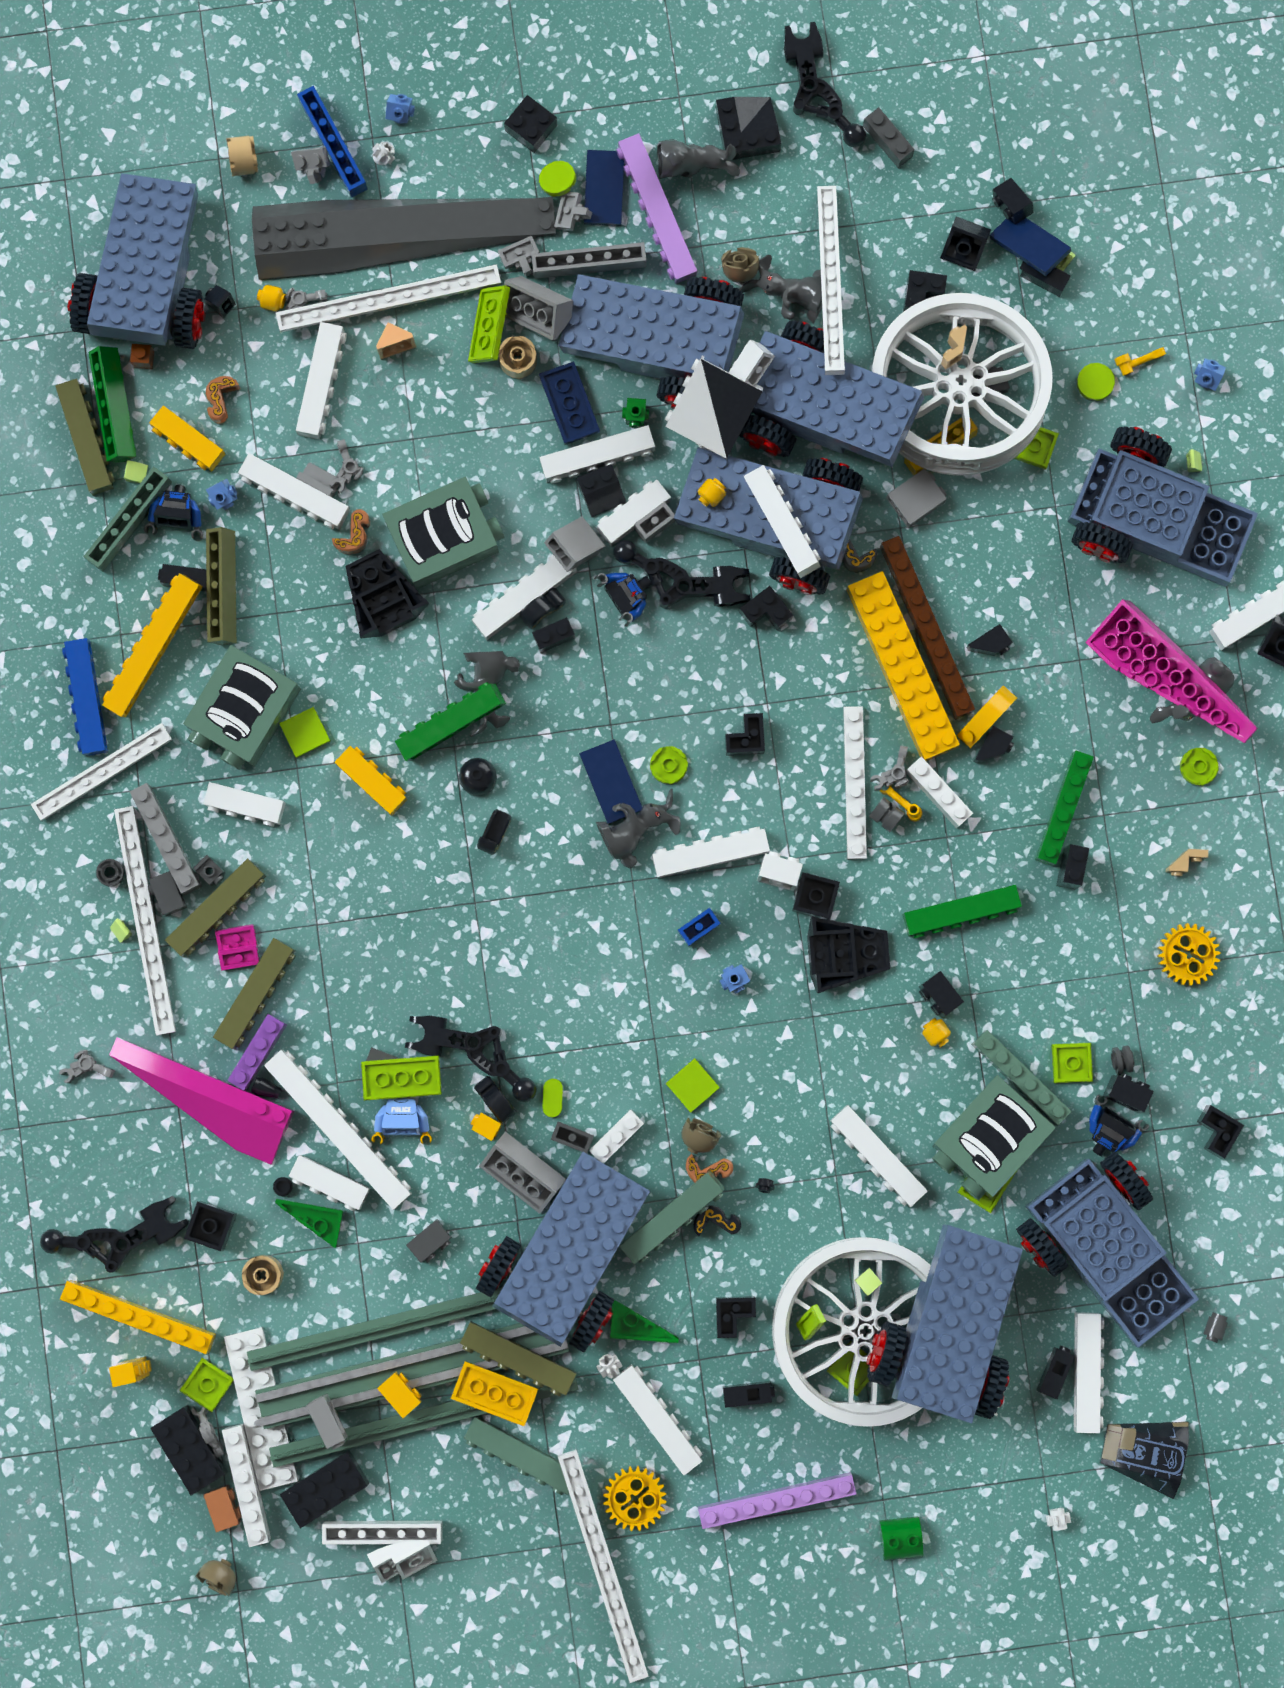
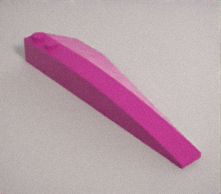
M1122 599L1085 642L1114 670L1123 673L1125 676L1153 690L1174 704L1189 708V711L1195 716L1220 728L1241 742L1246 743L1258 729L1238 706L1131 601Z
M116 1038L109 1054L112 1058L232 1148L272 1165L293 1116V1110L128 1041Z

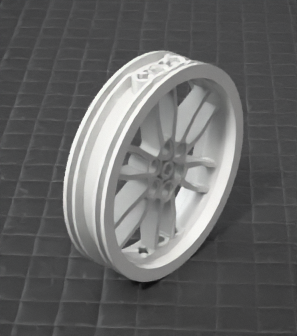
M951 293L938 295L923 300L905 310L890 324L880 339L873 360L872 372L887 377L890 361L892 358H895L911 371L935 381L913 387L921 390L923 396H933L931 400L920 407L915 419L926 415L941 404L948 407L942 428L941 444L930 443L909 430L899 452L909 461L927 470L942 474H979L1008 463L1017 457L1036 436L1042 424L1051 395V361L1047 348L1036 329L1025 317L1010 306L993 298L977 294ZM938 322H951L952 329L957 327L958 323L961 325H973V342L968 355L962 354L961 360L946 370L941 364L943 357L931 345L912 334L925 326ZM979 325L997 330L1015 344L1012 347L998 351L979 364L974 363L972 360L978 342ZM903 340L909 342L924 353L936 368L912 359L897 350L898 346ZM1020 352L1024 354L1029 362L1007 371L988 373V370L998 362ZM962 364L966 366V368L961 369L958 367V365ZM1032 371L1034 395L1031 408L1028 411L1009 397L986 386L1006 382ZM941 372H947L949 375L944 376ZM974 375H979V376H981L982 378H981V379H976V378H974L973 376H974ZM944 389L947 393H941L939 390ZM977 392L980 396L975 397L972 393ZM958 399H959V400H961L963 403H962V404H957L954 400H958ZM986 400L1005 407L1023 418L1024 421L1016 429L995 414L984 401ZM974 407L992 425L1010 436L987 447H968L970 435L969 408ZM952 414H961L964 428V444L962 446L946 442L947 429Z
M869 1237L848 1238L827 1244L814 1251L790 1273L780 1290L774 1308L772 1320L773 1345L779 1366L787 1381L797 1395L811 1408L832 1420L844 1424L881 1426L903 1420L918 1412L922 1407L900 1400L890 1404L876 1403L877 1383L871 1382V1400L869 1402L855 1401L853 1399L855 1377L860 1361H867L868 1355L873 1351V1338L881 1330L877 1320L883 1316L887 1318L888 1322L897 1325L908 1324L910 1317L893 1321L890 1313L905 1300L916 1295L918 1287L901 1295L882 1311H878L876 1305L881 1285L872 1292L870 1301H862L860 1287L855 1282V1279L859 1277V1262L861 1260H875L877 1262L876 1276L881 1282L882 1260H895L903 1264L924 1282L927 1280L931 1265L916 1253L897 1243ZM840 1258H854L853 1286L856 1307L848 1309L830 1291L814 1282L811 1276L832 1261ZM809 1283L829 1296L842 1310L838 1318L822 1313L827 1321L840 1326V1332L815 1340L796 1351H792L789 1339L790 1316L795 1303L807 1310L811 1308V1306L797 1297L804 1284ZM869 1306L871 1308L870 1315L862 1316V1307ZM846 1315L853 1316L854 1321L851 1325L844 1324L843 1319ZM864 1326L870 1329L866 1336L860 1333V1329H864ZM845 1335L853 1337V1342L850 1345L843 1344L842 1340ZM838 1342L840 1349L831 1357L807 1372L801 1373L795 1362L796 1356L817 1346ZM868 1346V1355L861 1356L859 1354L860 1347ZM852 1351L854 1357L849 1375L848 1402L833 1401L827 1398L807 1381V1377L829 1367L845 1353Z

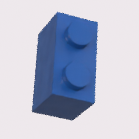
M708 908L679 928L678 933L689 947L717 928L721 923L712 910Z

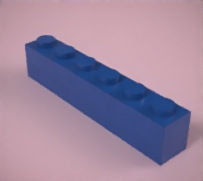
M312 86L298 93L299 102L323 147L326 146L328 156L350 197L352 198L368 190L361 172L315 87Z
M87 638L64 642L65 647L62 648L64 659H67L68 666H65L66 675L68 678L70 677L71 681L68 689L70 696H73L74 700L71 708L73 715H76L77 722H74L76 733H79L80 740L77 741L78 750L85 756L108 753L91 642Z

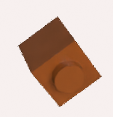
M132 344L130 357L132 366L140 369H153L154 350L152 346Z

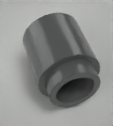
M1212 1312L1203 1333L1207 1335V1340L1216 1343L1218 1340H1223L1228 1317Z

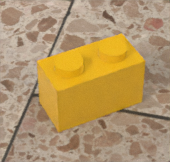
M482 1112L480 1115L476 1114L470 1123L473 1125L471 1130L491 1141H494L503 1125Z
M395 1372L377 1389L398 1414L404 1418L422 1402L420 1399L421 1394L415 1387L413 1389L407 1384L409 1380L402 1372L400 1374Z

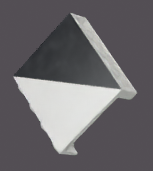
M702 355L700 360H695L691 368L694 370L692 376L686 377L682 385L685 387L683 393H678L673 402L676 404L674 411L669 410L665 418L668 421L665 427L727 459L756 405L763 387L759 385L755 387L704 360L705 356Z

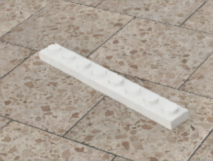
M863 706L843 707L847 859H867Z
M161 723L38 799L31 806L39 819L43 821L172 741V738Z

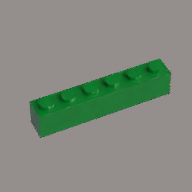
M98 346L88 353L106 459L110 462H127V460L136 457V448L118 347Z
M486 682L478 687L479 690L477 692H469L462 697V701L458 703L453 702L446 706L447 710L444 712L438 711L430 716L431 719L429 721H422L416 724V729L411 732L407 730L399 735L400 738L395 743L405 761H413L504 706L506 702L497 685Z
M1077 750L1072 753L1038 849L1036 861L1050 866L1056 865L1094 756Z
M1012 885L905 912L902 915L908 936L913 935L915 939L925 936L924 932L932 931V934L942 932L943 928L947 926L955 929L962 927L961 923L969 921V924L981 922L980 918L988 917V920L998 918L999 913L1014 914L1018 912L1017 909L1021 908L1022 905L1017 886Z

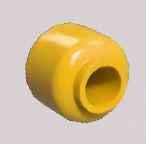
M265 285L262 290L259 289L257 300L260 301L261 308L277 312L280 308L284 307L286 294L279 287Z
M716 478L713 480L707 479L698 489V495L700 496L698 500L706 507L708 505L716 507L726 496V487Z
M934 1018L923 1026L922 1034L930 1046L938 1045L942 1047L949 1042L948 1037L951 1035V1031L942 1019L937 1020Z

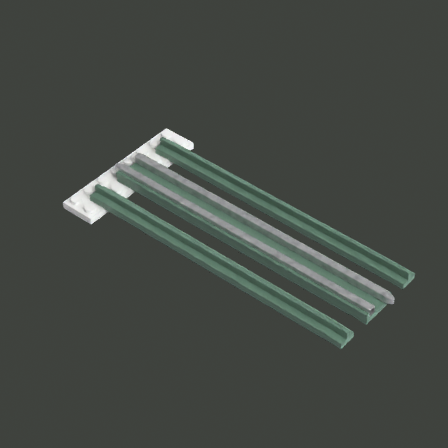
M503 1287L497 1288L491 1298L480 1292L270 1346L266 1344L263 1327L225 1336L224 1341L259 1491L297 1482L298 1476L294 1462L487 1413L454 1400L411 1411L404 1418L400 1415H395L344 1428L348 1435L344 1440L345 1443L334 1450L332 1447L326 1448L320 1435L289 1442L285 1424L311 1418L306 1405L327 1393L335 1410L338 1411L385 1399L377 1388L395 1372L398 1374L402 1372L409 1380L407 1384L411 1389L415 1387L417 1390L458 1380L465 1361L491 1371L502 1369L497 1366L498 1362L492 1359L488 1362L480 1358V1353L476 1351L470 1353L462 1349L463 1345L460 1344L462 1338L277 1385L273 1374V1365L494 1310L495 1308L492 1306ZM521 1323L491 1330L544 1357L569 1352L566 1339L560 1347ZM576 1376L568 1392L579 1390ZM533 1381L525 1382V1384L538 1388L534 1401L556 1396L550 1392L552 1389L544 1385L541 1388L533 1384Z

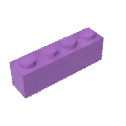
M267 1014L227 1081L247 1091L287 1024Z

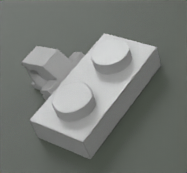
M326 146L291 152L296 171L304 170L310 184L321 181V168L331 165Z
M568 192L561 196L554 224L557 230L573 231L575 222H580V218L591 219L592 211L584 208L583 204H580L582 199L580 193Z
M532 236L498 250L505 269L515 266L516 269H522L525 277L532 274L529 266L532 263V254L539 253Z

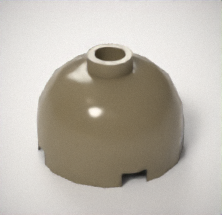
M740 247L734 252L728 250L721 258L725 276L736 283L742 284L750 281L759 270V256L756 255L755 250Z
M687 1118L681 1136L684 1144L688 1147V1151L698 1154V1152L706 1153L713 1150L721 1137V1133L718 1130L716 1133L712 1131L713 1126L702 1120L693 1118L690 1121V1118Z
M225 1559L206 1562L195 1576L201 1583L206 1580V1584L209 1585L210 1589L224 1596H230L236 1584L235 1572L230 1568L232 1564Z

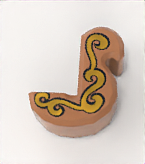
M217 377L206 386V397L213 406L212 408L208 407L207 412L214 423L222 424L228 418L223 393L241 389L237 381L232 377Z
M358 509L351 514V539L332 538L333 545L339 552L351 555L360 553L365 549L368 540L363 527L366 526L368 528L370 526V519L364 510Z
M691 1154L685 1164L688 1176L694 1183L709 1170L715 1177L721 1173L722 1178H727L733 1172L732 1162L725 1158L700 1170Z

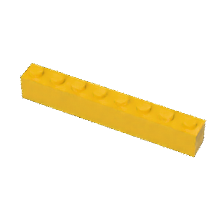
M179 573L178 576L176 575L170 583L172 587L169 592H165L162 596V604L159 609L156 608L152 613V621L142 630V638L132 647V655L124 661L122 672L120 675H116L112 682L114 684L112 689L108 690L103 697L104 702L102 706L120 717H127L203 588L202 585Z
M73 1280L66 1282L60 1297L62 1301L204 1354L210 1352L216 1334Z

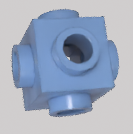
M390 94L387 100L385 119L393 120L399 124L408 123L415 111V106L412 105L413 98L403 94Z
M1205 358L1202 365L1198 363L1194 374L1197 375L1195 382L1203 388L1216 391L1226 367L1219 365L1215 360Z
M227 479L206 489L209 495V502L217 510L222 507L224 510L234 505L233 501L238 499L236 489L233 485H230Z
M742 964L735 968L731 965L723 969L724 974L721 975L722 979L719 980L724 991L728 989L729 993L734 991L735 994L744 990V985L750 982ZM735 976L737 982H732L730 978Z

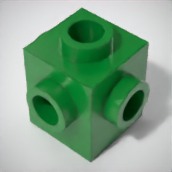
M627 398V407H623L622 419H626V425H629L631 428H640V426H644L645 420H649V409H646V399Z

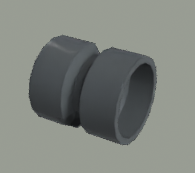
M883 797L869 817L876 823L881 822L882 827L890 833L905 813L898 807L893 808L892 803Z

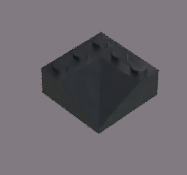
M729 97L716 100L715 109L723 150H726L727 146L732 144L736 148V155L733 160L780 152L781 139L771 97Z

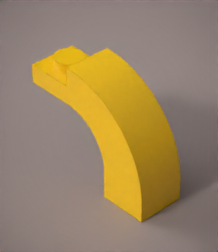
M1003 685L957 734V737L971 749L1012 705L1017 697Z

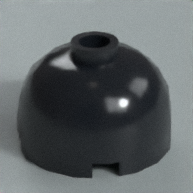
M470 759L460 768V785L470 795H485L491 792L496 785V770L486 759Z

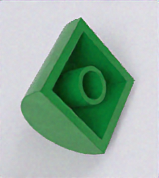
M918 1516L879 1520L884 1561L923 1557V1539Z

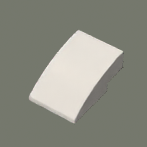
M428 1541L400 1542L367 1554L381 1583L400 1574L403 1580L438 1561Z

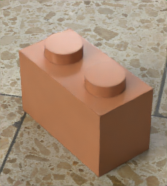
M229 1484L204 1494L216 1532L236 1526L241 1522L240 1508L236 1507L234 1502L236 1495L233 1488L229 1487Z

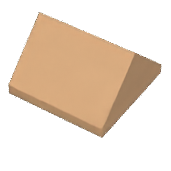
M388 322L376 347L380 359H384L416 348L412 333Z

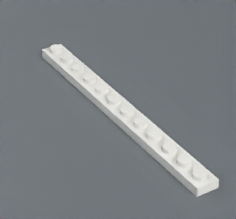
M817 186L825 375H844L836 186Z
M496 264L276 312V317L281 333L318 325L320 322L327 323L501 285V280Z
M130 806L115 809V818L156 1036L174 1033L176 1028L152 899L148 888L149 883L135 808Z
M577 1450L558 1455L629 1682L632 1683L649 1677Z

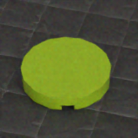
M554 161L542 169L539 175V183L542 190L550 196H562L567 194L571 190L570 188L575 185L576 174L568 162Z
M1091 363L1084 366L1077 377V388L1080 394L1088 400L1101 401L1107 398L1115 385V378L1111 369L1100 363Z
M673 746L659 748L650 760L652 775L663 784L677 783L684 778L687 772L688 762L686 755L680 749Z
M1194 748L1183 755L1180 761V772L1188 783L1202 786L1210 783L1216 777L1219 771L1218 760L1210 750Z

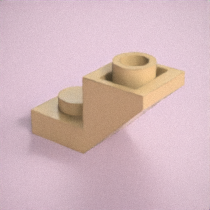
M965 324L960 328L958 326L949 333L948 344L952 348L943 354L941 362L945 370L962 358L967 331Z
M1186 850L1166 868V872L1171 873V876H1183V873L1188 872L1189 859H1191V862H1202V859L1208 858V850Z

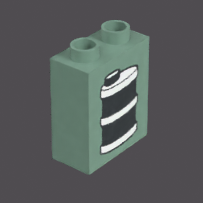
M465 476L382 514L416 590L499 553L496 541L505 537L496 517L486 521L480 507L489 504L480 483L470 487Z
M230 645L183 723L192 731L187 740L206 751L211 743H214L225 750L220 759L238 770L241 769L244 762L255 767L301 688L296 682Z
M996 1075L934 1143L932 1147L938 1152L932 1159L948 1174L954 1168L958 1169L967 1178L961 1186L976 1200L979 1201L984 1194L991 1199L1056 1127L1001 1077Z

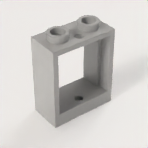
M326 1393L309 1402L306 1407L326 1448L332 1447L334 1450L344 1445V1440L348 1435L328 1394Z

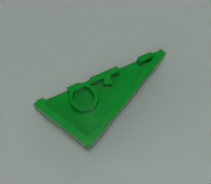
M276 1199L275 1203L281 1209L288 1212L332 1247L337 1248L344 1210Z
M614 1300L612 1304L610 1338L678 1343L679 1337Z

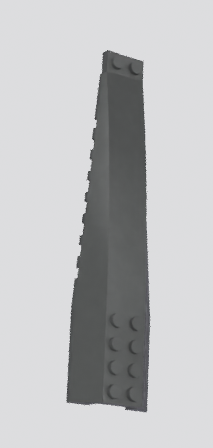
M553 197L319 200L253 206L252 209L254 253L259 280L334 274L357 270L362 267H375L385 263L392 264L397 261H410L414 258H427L432 255L449 254V252L468 251V249L472 248L479 249L490 245L497 246L514 243L530 236L536 239L537 237L556 235Z

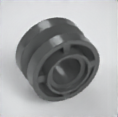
M106 859L97 866L96 876L103 885L116 886L124 877V869L118 861ZM109 867L114 868L116 871L115 876L112 878L105 876V870Z
M1128 1045L1123 1046L1122 1050L1118 1047L1112 1048L1111 1061L1116 1074L1123 1073L1124 1069L1127 1073L1133 1072L1134 1058Z

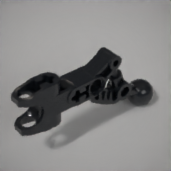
M810 22V34L804 39L796 38L792 33L790 25L785 26L786 63L796 61L800 86L794 101L793 112L796 115H802L805 111L814 113L817 117L826 118L829 123L836 124L843 131V140L846 145L850 147L861 146L866 139L865 129L860 124H851L845 118L842 110V101L837 93L825 80L817 78L814 59L823 58V45L816 23ZM805 68H807V70L809 71V75H808V76H806V69H805ZM812 85L814 88L809 90L805 86ZM820 96L828 103L829 107L823 105L816 107L809 105L813 98Z
M622 540L614 547V557L618 562L623 564L632 562L643 569L644 574L649 577L652 586H655L660 596L659 604L662 608H668L684 598L714 597V606L729 607L750 601V595L737 593L732 586L735 579L748 577L749 569L717 566L713 567V577H689L686 570L663 558L647 559L637 553L636 545L631 541ZM660 572L666 573L674 581L673 585L666 592L662 585L663 579ZM692 583H695V585H694L695 590H694V591H692V588H693V584H692ZM701 583H704V586L706 587L705 591H702L700 587ZM687 584L689 590L683 592L679 589V585Z
M430 1015L410 1016L409 1021L422 1025L425 1029V1035L420 1042H406L405 1048L441 1057L443 1047L465 1050L470 1061L480 1070L493 1077H503L513 1087V1096L518 1101L528 1102L535 1097L537 1091L536 1084L529 1078H520L511 1070L510 1065L507 1063L505 1050H502L501 1029L499 1027L492 1026L474 1033L446 1029L447 1018ZM456 1034L457 1038L464 1039V1035H466L464 1040L465 1047H462V1042H455V1045H453L450 1037H454ZM472 1037H476L479 1041L478 1046L475 1048L469 1046V1040ZM492 1041L495 1052H493L495 1064L491 1063L483 1055L484 1047Z
M171 1196L141 1210L140 1214L144 1221L125 1233L118 1229L98 1228L86 1230L76 1237L63 1236L59 1230L49 1229L42 1234L40 1246L46 1253L50 1254L58 1253L62 1248H76L79 1251L86 1252L93 1259L96 1257L105 1265L107 1272L113 1273L119 1270L129 1252L153 1237L158 1245H161L175 1237L190 1222L188 1219L174 1224L166 1219V1209L177 1201L174 1196ZM137 1230L144 1232L142 1235L143 1239L136 1238L132 1240L130 1238L138 1234ZM121 1239L127 1241V1248L125 1250H121L118 1246ZM99 1240L110 1243L111 1250L108 1258L100 1252L101 1249L93 1243L94 1241Z

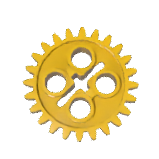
M1186 923L1184 929L1181 924L1177 925L1178 931L1171 928L1172 934L1165 933L1164 935L1167 940L1161 939L1160 942L1163 946L1157 947L1158 950L1162 951V954L1157 955V957L1163 960L1158 965L1165 966L1162 972H1169L1167 978L1174 976V983L1180 979L1181 985H1184L1187 981L1188 985L1192 986L1193 980L1198 985L1200 984V978L1203 981H1207L1206 974L1213 976L1211 969L1217 970L1218 968L1214 963L1220 962L1219 959L1215 958L1216 955L1221 954V952L1215 951V948L1219 946V944H1213L1216 937H1208L1211 931L1203 933V926L1197 930V924H1193L1192 928H1190L1189 923ZM1182 936L1186 937L1189 941L1187 947L1182 946L1180 943ZM1199 945L1204 946L1206 949L1204 956L1200 955L1197 951ZM1177 946L1184 952L1191 951L1190 954L1192 956L1204 960V963H1201L1193 957L1187 959L1186 953L1175 950L1173 947ZM1174 953L1180 957L1178 964L1172 961L1171 957ZM1191 962L1197 965V971L1195 973L1189 970V964Z
M638 1465L636 1471H633L631 1466H629V1472L621 1468V1475L615 1472L616 1479L609 1478V1482L612 1485H605V1489L609 1491V1493H603V1496L608 1498V1500L603 1502V1505H609L605 1512H612L610 1520L617 1518L615 1525L622 1522L623 1529L630 1525V1531H633L634 1526H637L638 1530L641 1531V1525L643 1524L648 1529L649 1521L655 1524L654 1517L661 1518L658 1511H665L661 1504H665L667 1501L661 1497L665 1496L666 1492L660 1491L664 1484L658 1485L660 1477L653 1479L654 1472L652 1471L648 1475L646 1467L642 1472ZM634 1479L641 1481L642 1486L639 1489L631 1487V1482ZM645 1487H649L646 1492L638 1497L639 1502L633 1501L624 1510H621V1507L631 1500L632 1494L636 1496ZM624 1492L627 1498L625 1501L620 1502L616 1500V1494ZM646 1495H652L654 1502L647 1505L643 1502V1498ZM630 1508H637L639 1514L636 1517H630L628 1515Z

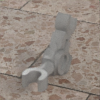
M292 287L285 295V300L287 302L290 301L285 309L290 310L303 307L305 304H308V301L328 300L327 292L325 290H318L315 293L307 294L303 291H295Z
M344 439L337 441L338 450L343 458V465L336 475L338 479L332 480L330 484L331 488L335 484L341 486L338 490L339 494L344 491V484H349L353 475H355L354 480H358L364 469L363 467H358L357 462L350 458Z
M900 746L897 763L891 770L881 773V776L874 775L870 778L871 782L878 781L880 783L874 786V791L881 790L885 784L889 787L896 783L895 787L900 789L909 783L904 767L908 747Z
M88 1050L76 1053L74 1059L79 1058V1060L69 1064L71 1068H64L59 1071L60 1075L66 1072L69 1074L68 1079L64 1081L65 1083L72 1082L74 1076L79 1077L88 1071H96L109 1078H112L115 1072L113 1069L97 1064V1061L88 1055Z
M193 1407L192 1413L200 1421L201 1426L199 1429L205 1443L212 1447L217 1458L224 1455L223 1446L218 1441L212 1424L207 1420L208 1410L202 1407V1410L197 1412Z

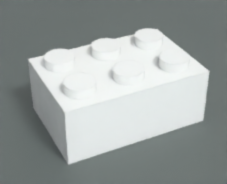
M771 851L769 854L765 853L757 881L794 891L803 865L799 863L800 860L793 857H788V859L780 858L781 854Z

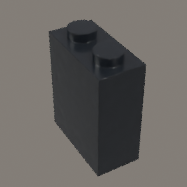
M1070 844L1063 849L1056 886L1076 890L1083 885L1089 848Z

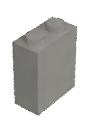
M925 468L891 491L886 497L907 528H910L940 507L947 499L944 489L936 485L934 482L935 477L930 471L927 472Z
M583 516L554 531L544 542L566 572L594 558L605 547Z

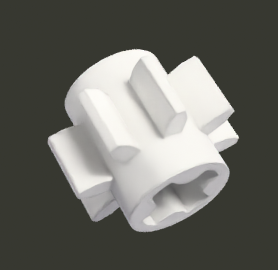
M388 142L376 143L372 148L374 151L372 154L373 160L379 165L391 164L395 159L393 156L395 154L394 147Z
M606 1354L599 1359L600 1364L596 1366L603 1378L607 1376L612 1379L620 1373L619 1368L622 1367V1364L616 1355Z
M1064 1508L1049 1510L1050 1515L1046 1516L1047 1525L1052 1526L1054 1531L1067 1529V1523H1071L1070 1513L1065 1512Z

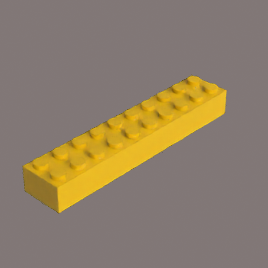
M881 571L848 585L846 591L919 756L928 761L958 748L960 745L884 572Z

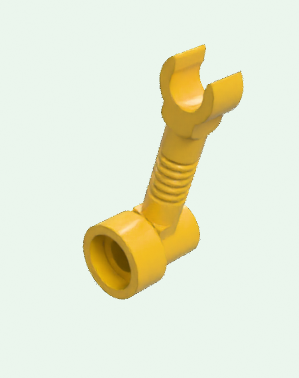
M1164 347L1137 359L1131 360L1127 353L1114 360L1116 365L1119 366L1122 375L1125 376L1134 372L1132 368L1160 358L1166 352Z
M891 786L887 790H879L882 794H887L905 808L909 820L916 822L922 818V809L916 804L909 803Z

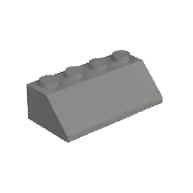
M523 276L505 280L504 285L510 287L505 317L553 341L556 340L572 317L573 300Z
M507 1132L495 1143L479 1166L539 1214L566 1181V1178Z

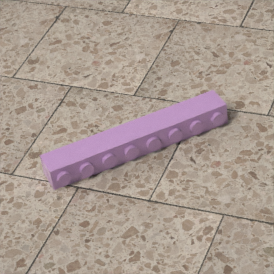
M638 133L619 141L618 149H616L620 160H624L625 166L623 168L626 176H630L632 179L631 187L634 194L637 193L640 198L638 204L641 211L645 210L647 217L645 220L648 228L652 227L654 231L652 237L656 246L659 245L662 250L660 256L663 263L667 262L669 278L671 280L674 279L675 284L696 276L697 269L640 134Z
M849 1472L698 1506L702 1529L856 1495L852 1474Z

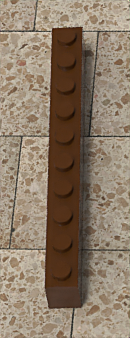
M900 536L882 542L880 545L881 552L954 719L956 720L973 713L975 710L974 705Z

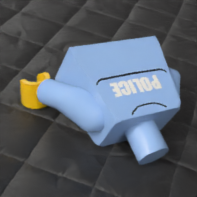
M408 1097L388 1099L387 1104L383 1105L375 1116L374 1131L376 1133L371 1138L373 1143L375 1142V1136L381 1138V1144L385 1139L384 1135H420V1132H422L420 1136L422 1144L424 1136L430 1138V1143L432 1141V1137L428 1133V1117L422 1107L416 1105L415 1099H408Z

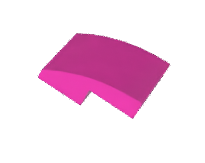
M254 924L215 931L221 971L258 964L259 953Z

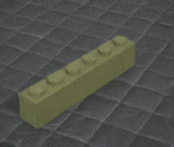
M73 379L55 385L89 492L92 495L114 489L113 482H115L112 471L109 472L107 465L110 463L106 459V453L103 454L101 447H104L101 436H97L96 433L98 429L97 422L90 415V412H93L90 402L85 399L84 395L87 394L84 383L80 384L78 379Z
M223 527L206 529L207 642L217 645L236 644L235 531Z
M247 858L165 941L181 957H189L196 950L195 946L199 942L203 943L209 938L210 935L208 933L213 928L216 930L223 924L224 921L222 919L227 914L231 916L237 910L236 906L241 901L245 902L251 896L250 892L254 888L258 889L265 882L264 878L266 876Z
M275 938L272 939L213 1038L234 1050L236 1047H241L245 1040L244 1034L246 1031H250L255 1024V1021H253L257 1014L260 1015L264 1010L265 1004L263 1003L266 998H271L276 989L274 985L284 977L286 972L283 970L287 964L291 965L295 959L294 949Z
M470 1321L460 1342L463 1345L462 1349L470 1353L476 1351L481 1354L480 1358L488 1362L492 1359L498 1362V1367L507 1371L511 1368L516 1371L515 1375L523 1379L529 1377L534 1380L533 1384L541 1388L544 1385L552 1388L550 1392L560 1397L562 1394L567 1395L576 1376V1372Z

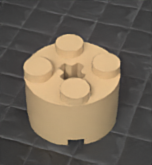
M253 136L226 138L232 176L255 174V172H258Z
M512 336L502 342L499 349V362L504 373L512 378L522 379L534 371L537 364L536 349L528 338ZM516 355L517 357H519L521 355V358L515 359L514 356Z
M269 1255L256 1256L244 1265L242 1269V1282L250 1293L266 1295L272 1293L281 1285L284 1271L279 1261ZM259 1271H260V1272L265 1271V1272H266L265 1276H266L267 1278H266V1279H265V1278L260 1279V1278H259V1277H260Z

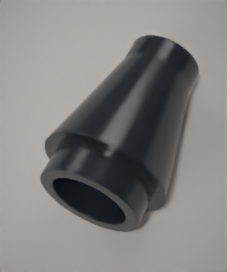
M256 1077L251 1092H254L255 1095L278 1099L281 1087L276 1086L263 1077Z

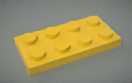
M465 1361L451 1399L525 1426L538 1388Z

